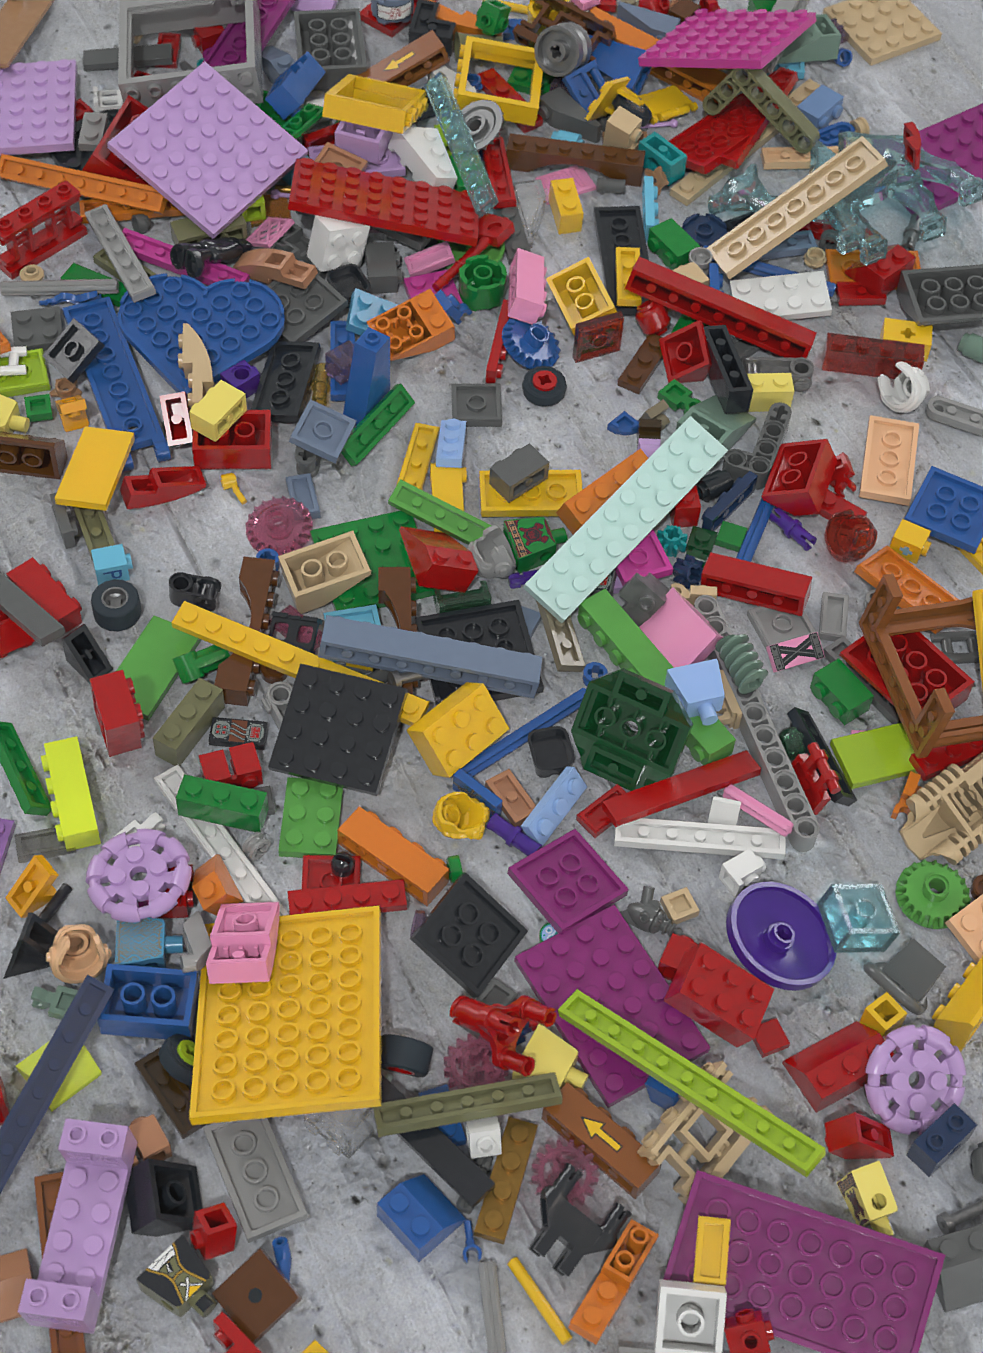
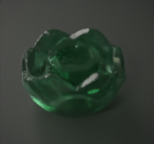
M786 727L779 733L778 736L789 760L793 761L798 754L805 752V746L802 744L803 734L796 730L795 727Z

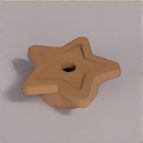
M661 166L657 167L654 171L645 169V176H653L654 186H658L657 196H660L661 189L669 184L666 174L662 171Z
M65 377L56 379L55 389L49 393L51 397H59L61 399L82 395V391L76 387L77 380L73 384Z

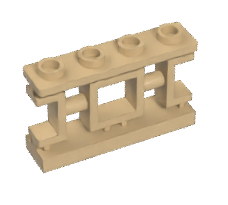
M724 1061L707 1062L701 1067V1069L725 1084L733 1076L730 1070H725L727 1065ZM679 1095L680 1100L676 1105L668 1108L661 1115L660 1120L662 1122L657 1128L649 1131L641 1140L643 1145L637 1153L641 1157H647V1162L651 1166L660 1165L666 1160L677 1171L681 1178L672 1189L676 1193H680L678 1198L686 1206L696 1174L686 1163L692 1154L700 1163H705L699 1171L723 1178L751 1141ZM748 1097V1099L757 1104L758 1101L755 1097ZM762 1105V1106H761L762 1108H764V1109L767 1110L768 1112L772 1113V1112L766 1107V1105ZM701 1114L718 1131L705 1148L688 1131ZM672 1134L683 1144L677 1153L669 1144L664 1145Z

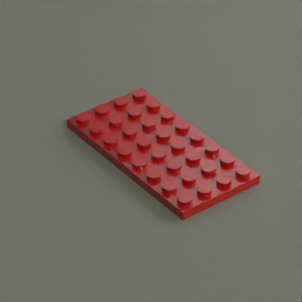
M296 158L288 210L474 247L477 245L479 195L472 191L463 190L460 192L444 185L432 186L424 181H409L400 176L389 177L379 172L369 173L360 171V169L355 167H339L331 162L320 163L310 158Z

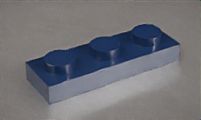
M749 471L745 476L738 477L732 488L728 492H723L718 498L717 503L704 511L701 518L703 520L702 528L715 531L723 521L754 493L758 475Z

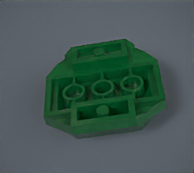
M622 668L589 681L571 733L581 756L580 761L584 770L633 791L664 780L674 774L693 723L674 690ZM628 721L636 723L638 731H633L629 727Z

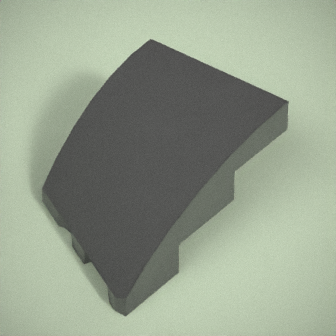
M295 223L268 248L291 252L296 260H303L305 263L314 265L307 257L310 240L303 236L302 228ZM317 268V274L325 279L328 271L320 272Z

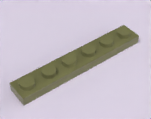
M553 1072L381 1103L379 1107H372L378 1137L559 1105L562 1104V1093L556 1074Z

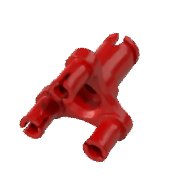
M461 995L452 1003L449 1015L452 1018L455 1017L452 1023L479 1033L483 1040L490 1043L492 1063L495 1067L502 1070L510 1069L523 1076H529L535 1068V1060L530 1056H525L515 1051L520 1033L526 1023L531 1020L543 1024V1026L551 1027L556 1020L557 1012H555L554 1008L539 1004L536 999L526 995H522L506 1006L499 1003L489 1005Z

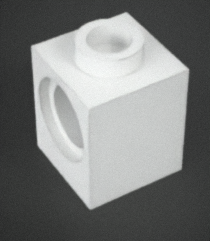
M497 1116L465 1122V1135L471 1159L502 1154L501 1132Z

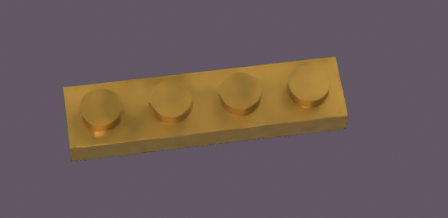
M508 1117L501 1140L502 1154L497 1155L490 1177L495 1182V1187L484 1197L474 1236L504 1245L538 1130L537 1124Z

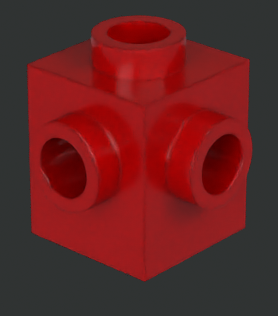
M744 1309L736 1312L733 1317L725 1318L724 1331L730 1353H771L769 1341L775 1340L770 1320H763L761 1310L754 1312L753 1309Z

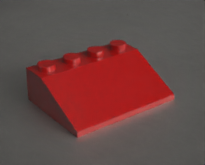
M128 95L82 170L84 172L148 185L142 177L107 148L108 142L145 112L148 107Z
M921 632L890 636L922 709L934 689L945 688L954 709L968 699L975 681ZM863 635L842 650L839 655L894 705Z

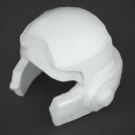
M901 361L895 365L902 373L895 378L894 387L891 386L889 378L883 374L877 379L882 402L895 412L908 413L915 410L924 401L930 391L928 378L921 369L911 367L906 362Z

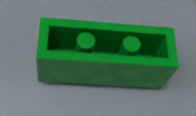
M185 774L175 798L179 816L251 832L262 831L269 810L267 792Z

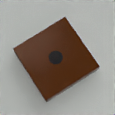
M261 1248L212 1293L236 1326L253 1344H256L303 1299Z

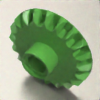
M925 859L920 863L914 862L911 866L904 869L897 880L895 893L899 907L911 921L922 927L930 929L948 928L945 922L969 905L971 901L969 896L970 888H967L965 878L959 876L958 869L952 870L949 868L948 863L943 865L938 863L937 860L927 862ZM930 888L936 889L939 893H934Z

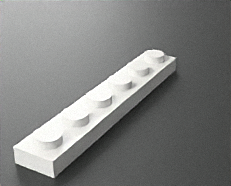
M640 818L615 827L614 846L732 856H737L750 848L756 856L771 859H784L786 854L785 837L771 828Z

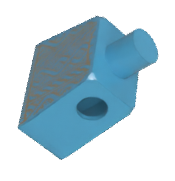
M148 917L141 919V922L135 923L117 920L115 964L166 968L167 954L184 953L183 935L167 936L166 923L163 919Z

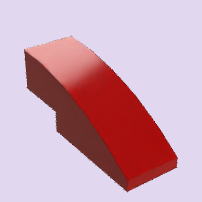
M199 466L151 468L149 475L124 476L120 492L126 508L134 509L160 505L186 497L206 488L207 484Z

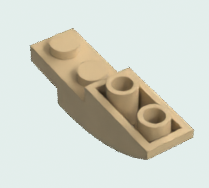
M183 323V334H178L179 349H183V353L178 354L179 369H184L185 379H188L189 388H192V393H188V406L191 408L206 395L211 387H214L210 359L202 340L188 323Z

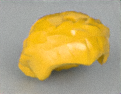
M452 792L442 796L436 802L432 822L445 837L479 840L482 839L485 823L489 819L490 810L483 802L469 797L465 792Z

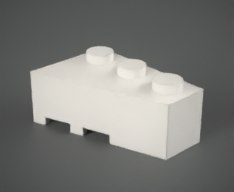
M411 127L403 134L393 132L388 148L391 152L395 151L398 154L403 167L407 166L410 169L415 182L424 181L432 186L444 185L452 189L454 188L458 178L437 128Z

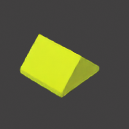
M49 1041L15 1066L26 1081ZM85 1045L81 1048L49 1106L51 1112L102 1075L101 1070Z

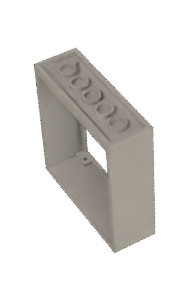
M120 0L118 86L123 103L128 95L149 108L195 70L134 77V36L246 22L247 62L212 68L254 104L263 103L261 26L257 0Z

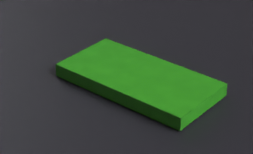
M153 615L116 670L123 669L125 677H131L135 689V704H140L143 718L147 721L150 720L178 677L172 659L194 651L201 642V639L173 628L171 622Z

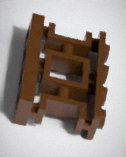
M535 0L536 8L541 11L532 24L522 19L521 25L516 24L512 30L515 42L522 46L534 48L536 39L539 36L536 33L541 26L548 28L564 22H573L580 25L586 31L589 28L596 32L591 38V55L600 42L610 46L612 44L611 41H615L617 38L615 27L607 20L602 21L596 18L592 12L588 10L583 11L573 2H566L564 0ZM551 9L559 12L554 21L547 18L551 13ZM590 56V60L588 61V63H590L593 60H596V58Z

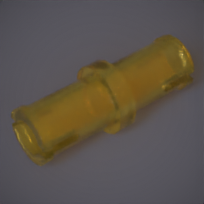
M318 363L314 379L311 382V389L313 391L311 400L326 406L327 393L330 391V367L326 363Z

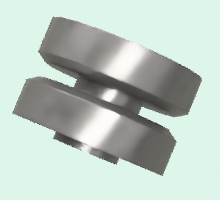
M564 22L550 26L543 30L536 39L534 47L535 58L539 67L546 74L554 77L568 75L586 65L590 60L592 52L591 39L585 29L573 22Z

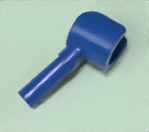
M465 1220L466 1247L463 1250L462 1259L467 1264L466 1253L473 1250L478 1255L477 1260L479 1263L482 1251L479 1246L475 1245L472 1221Z

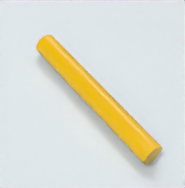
M519 1258L511 1259L507 1263L508 1267L560 1343L565 1345L573 1337Z

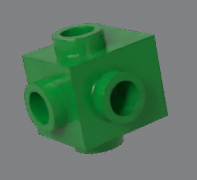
M483 0L476 14L475 26L482 29V33L488 36L504 33L509 24L508 17L512 7L498 0Z

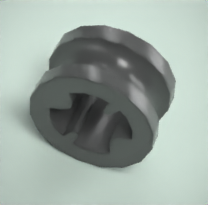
M831 229L823 231L819 247L824 252L825 249H839L842 239L840 233Z

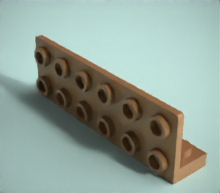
M55 0L6 1L0 10V69L10 66Z

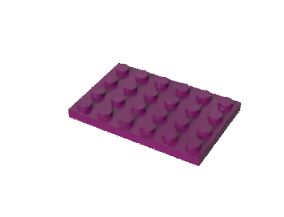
M615 905L579 922L563 934L558 933L514 958V962L538 1000L544 1006L552 1007L556 1010L557 1017L554 1025L565 1042L579 1052L577 1061L584 1072L589 1075V1080L607 1108L644 1089L649 1075L559 1017L558 1009L577 989L690 1062L707 1054L710 1050V1046L692 1019L664 1002L669 985Z

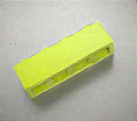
M78 737L44 743L46 755H41L44 772L50 771L51 777L45 778L49 795H55V801H51L50 804L53 817H59L60 824L55 825L58 841L65 842L67 852L101 844Z

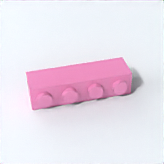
M517 248L509 267L508 317L534 324L539 317L542 318L547 307V304L544 303L547 291H544L547 280L544 279L547 267H544L543 256Z

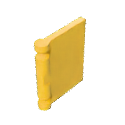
M675 85L639 95L646 101L644 104L652 112L651 124L658 123V120L662 122L688 114L690 110L692 112L698 110L697 103L691 101Z

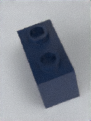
M954 1103L912 1143L906 1156L930 1177L970 1139L977 1124Z

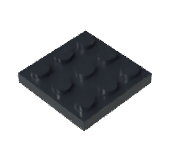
M464 872L460 874L411 936L410 940L473 998L480 996L528 930Z

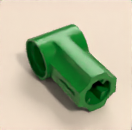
M212 645L199 651L188 652L172 660L181 683L185 684L205 676L204 673L218 669L219 664L229 658L230 654L228 650Z

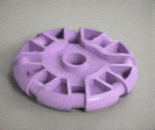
M137 829L136 833L126 835V832H123L101 846L102 851L92 857L86 872V883L89 884L87 893L94 906L103 914L109 913L114 920L135 923L141 922V919L152 917V919L160 917L178 904L177 899L180 895H185L189 887L192 868L188 865L190 861L188 852L175 837L168 838L165 832L159 830ZM135 844H139V845H140V847H139V846H132V847L129 848V846H131V845H135ZM160 847L164 848L161 854L157 853ZM110 858L116 860L112 866L107 863ZM176 867L174 871L168 872V868ZM139 872L147 874L143 880H132L133 876ZM110 882L109 886L103 887L101 885L103 883ZM166 888L170 889L168 893L164 892ZM149 900L148 906L139 907L138 902Z
M908 1025L890 1032L885 1036L886 1040L881 1045H876L872 1051L865 1071L868 1074L865 1093L873 1113L881 1117V1122L886 1127L901 1134L909 1135L911 1132H918V1135H921L954 1103L959 1107L965 1092V1086H962L963 1076L966 1075V1068L960 1050L957 1046H952L950 1037L945 1033L927 1025H922L920 1028ZM919 1040L918 1049H913V1043ZM895 1049L897 1053L891 1058L890 1053ZM938 1050H941V1051H942V1054H941V1056L937 1059V1058L934 1056V1054H935ZM917 1071L919 1082L914 1087H911L909 1085V1076ZM887 1074V1085L880 1084V1075ZM945 1074H951L950 1084H947V1077ZM891 1100L895 1104L889 1109L888 1105ZM938 1100L941 1105L935 1111L931 1105ZM910 1110L915 1111L914 1119L909 1118Z

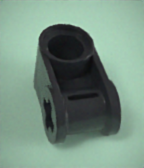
M177 572L169 578V598L175 606L181 607L182 603L186 601L211 612L216 608V595L220 592L222 585L219 580L213 577Z

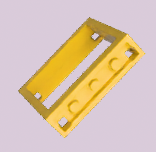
M467 36L465 45L461 44L459 58L463 59H458L456 72L459 73H456L454 87L458 88H454L452 100H456L455 112H460L464 107L475 101L490 100L501 108L505 121L535 126L539 109L543 70L536 61L534 48ZM470 58L533 69L529 102L465 91Z
M348 74L325 93L322 117L403 134L427 111V90Z

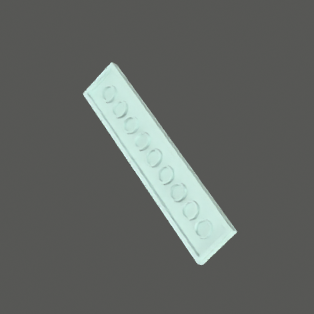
M690 416L530 578L523 588L559 622L563 623L713 468L728 450Z

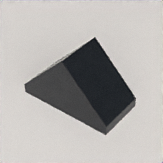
M82 624L61 639L66 661L89 684L91 678L108 674L113 670V667L86 624Z

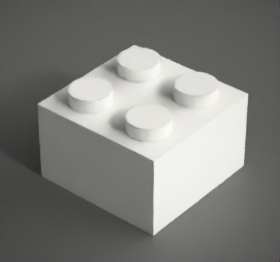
M315 215L307 257L320 272L330 271L347 264L361 266L370 226Z
M659 1279L654 1336L655 1353H722L727 1298L725 1287Z

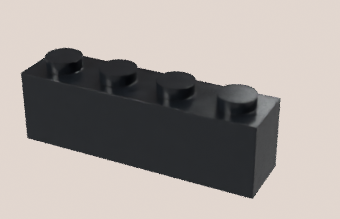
M726 325L704 326L712 362L708 375L724 413L749 412L754 389Z

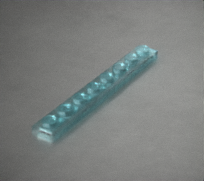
M440 71L424 85V88L474 210L482 217L499 201L448 79Z

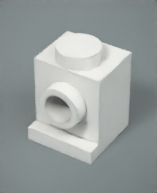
M749 848L722 864L719 879L732 896L736 898L743 888H747L760 881V875L766 870V865L763 859L758 855L756 856Z

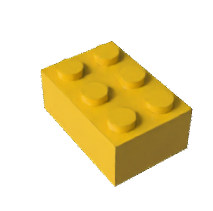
M589 257L546 278L577 341L580 337L587 334H593V337H597L595 333H584L583 329H579L580 325L581 328H584L582 326L587 327V324L583 323L587 322L594 325L593 320H595V324L599 326L596 320H601L602 329L600 333L607 332L602 330L609 326L615 328L616 325L613 324L617 323V326L622 324L616 308ZM595 327L589 328L590 331L585 329L588 332H598V329Z
M466 682L406 731L432 775L450 778L457 770L464 767L507 732L509 727L484 683Z

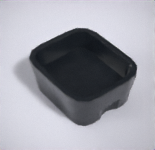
M347 264L332 269L326 275L328 283L347 299L349 304L347 308L350 307L351 296L355 288L369 293L371 288L370 282L355 264Z
M553 726L536 729L528 734V744L537 776L547 778L554 774L560 775L566 766H572L574 763V753L565 728Z

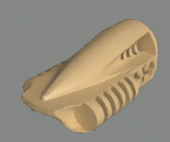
M983 752L962 769L956 764H951L947 767V770H943L939 776L932 779V782L929 781L924 785V788H920L917 791V794H913L906 800L910 812L908 813L907 822L899 833L907 848L919 860L932 855H942L950 864L956 865L963 860V856H968L971 850L974 851L978 848V844H983Z

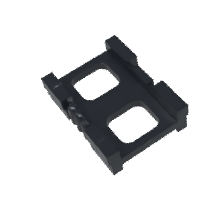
M273 611L269 636L273 637L277 623L288 624L287 636L281 641L315 654L314 646L319 625H322L323 620L317 617L303 616L302 618ZM302 626L313 628L309 643L298 642V635Z

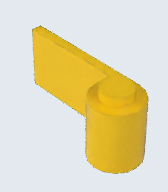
M430 463L432 495L464 511L462 483L467 482L466 467H436V463ZM434 528V531H435V532L444 533V532H442V531H440V530Z

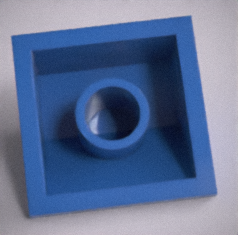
M425 1174L401 1182L377 1202V1217L418 1262L426 1257L466 1220Z

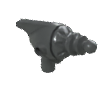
M643 886L641 901L629 904L625 911H619L627 923L644 932L654 934L662 931V935L668 933L669 937H671L672 933L679 936L684 934L681 929H676L677 924H671V919L666 920L665 913L660 908V902L653 900L654 887Z

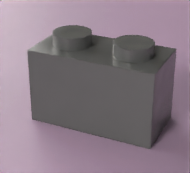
M394 242L366 243L367 279L371 286L369 293H398V283H402L401 268L396 266L400 265L399 251L394 250Z
M529 443L522 448L516 449L510 456L502 461L495 462L490 467L489 484L510 503L548 478L549 461Z

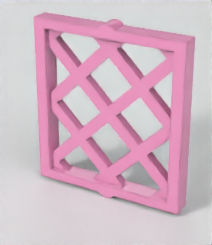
M268 217L246 240L254 247L270 248L295 222L293 219Z

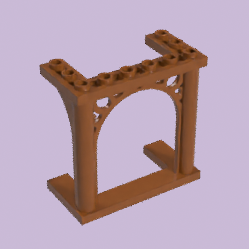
M894 574L883 575L859 621V625L916 757H927L932 748L983 740V715L950 720L955 710L945 688L934 689L924 708H921L890 638L892 635L948 627L976 630L973 597L951 602L896 609L903 594Z

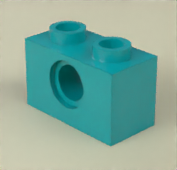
M653 132L639 141L638 150L645 151L643 168L654 171L657 167L661 166L669 181L667 186L684 177L687 155L657 132Z

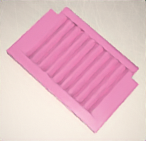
M577 165L536 177V182H534L535 188L547 205L550 204L548 197L551 180L573 178L578 195L596 190L595 183L583 167L578 168Z

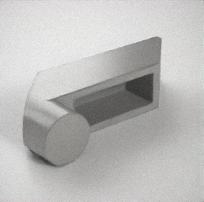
M196 911L183 924V941L188 954L180 955V965L183 973L201 970L206 965L212 947L199 911Z

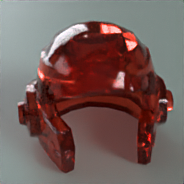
M848 509L843 512L834 513L831 516L825 531V542L830 554L837 561L852 563L864 558L872 550L876 543L878 532L869 518L864 515L855 516L854 511Z

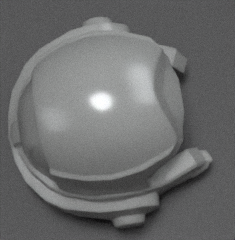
M497 525L490 526L483 531L482 537L471 541L467 549L473 554L479 570L478 576L487 579L497 576L506 578L514 573L516 561L503 531Z

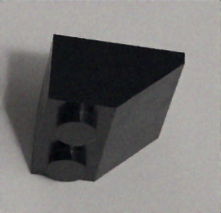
M147 1158L131 1169L126 1196L132 1234L159 1237L193 1230L194 1212L203 1209L196 1166Z

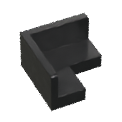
M418 0L408 31L409 44L433 30L444 45L448 57H451L456 22L437 19L440 2Z

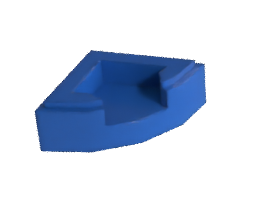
M624 411L608 423L607 430L618 435H633L637 433L639 422Z

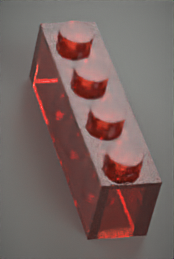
M827 333L822 355V370L880 377L883 374L889 379H895L902 373L895 366L897 362H906L911 367H918L922 370L925 345Z

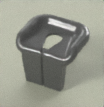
M913 938L889 963L879 962L874 964L867 962L863 969L870 978L908 1011L915 1015H922L928 1005L926 995L946 966Z

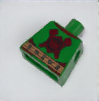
M544 517L505 520L503 523V533L513 552L516 561L515 569L519 574L544 565L556 553L557 545L567 542L565 528L551 530Z

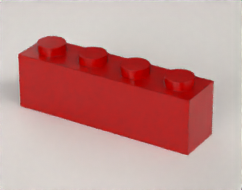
M710 552L702 571L701 585L717 587V596L802 616L810 597L812 576Z

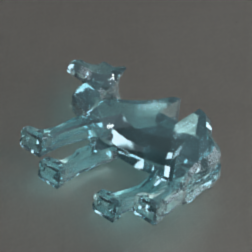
M841 132L838 134V153L863 136L886 159L888 166L812 221L831 225L838 232L836 250L840 254H847L859 249L861 252L860 262L864 265H870L886 258L888 240L871 227L868 220L861 215V210L870 208L887 197L917 213L920 218L919 238L923 242H927L945 235L947 217L938 211L934 201V193L923 185L922 180L933 181L951 187L958 192L957 202L963 207L983 200V180L965 171L954 161L933 156L922 147L920 168L915 170L905 159L903 135ZM820 141L811 149L809 174L836 155ZM751 164L744 174L729 178L718 193L709 196L708 211L713 215L726 211H752L756 213L778 196L768 193L758 178L757 165Z

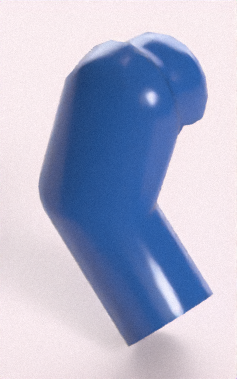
M277 1237L272 1241L276 1265L287 1280L290 1281L292 1257L288 1239L286 1237Z

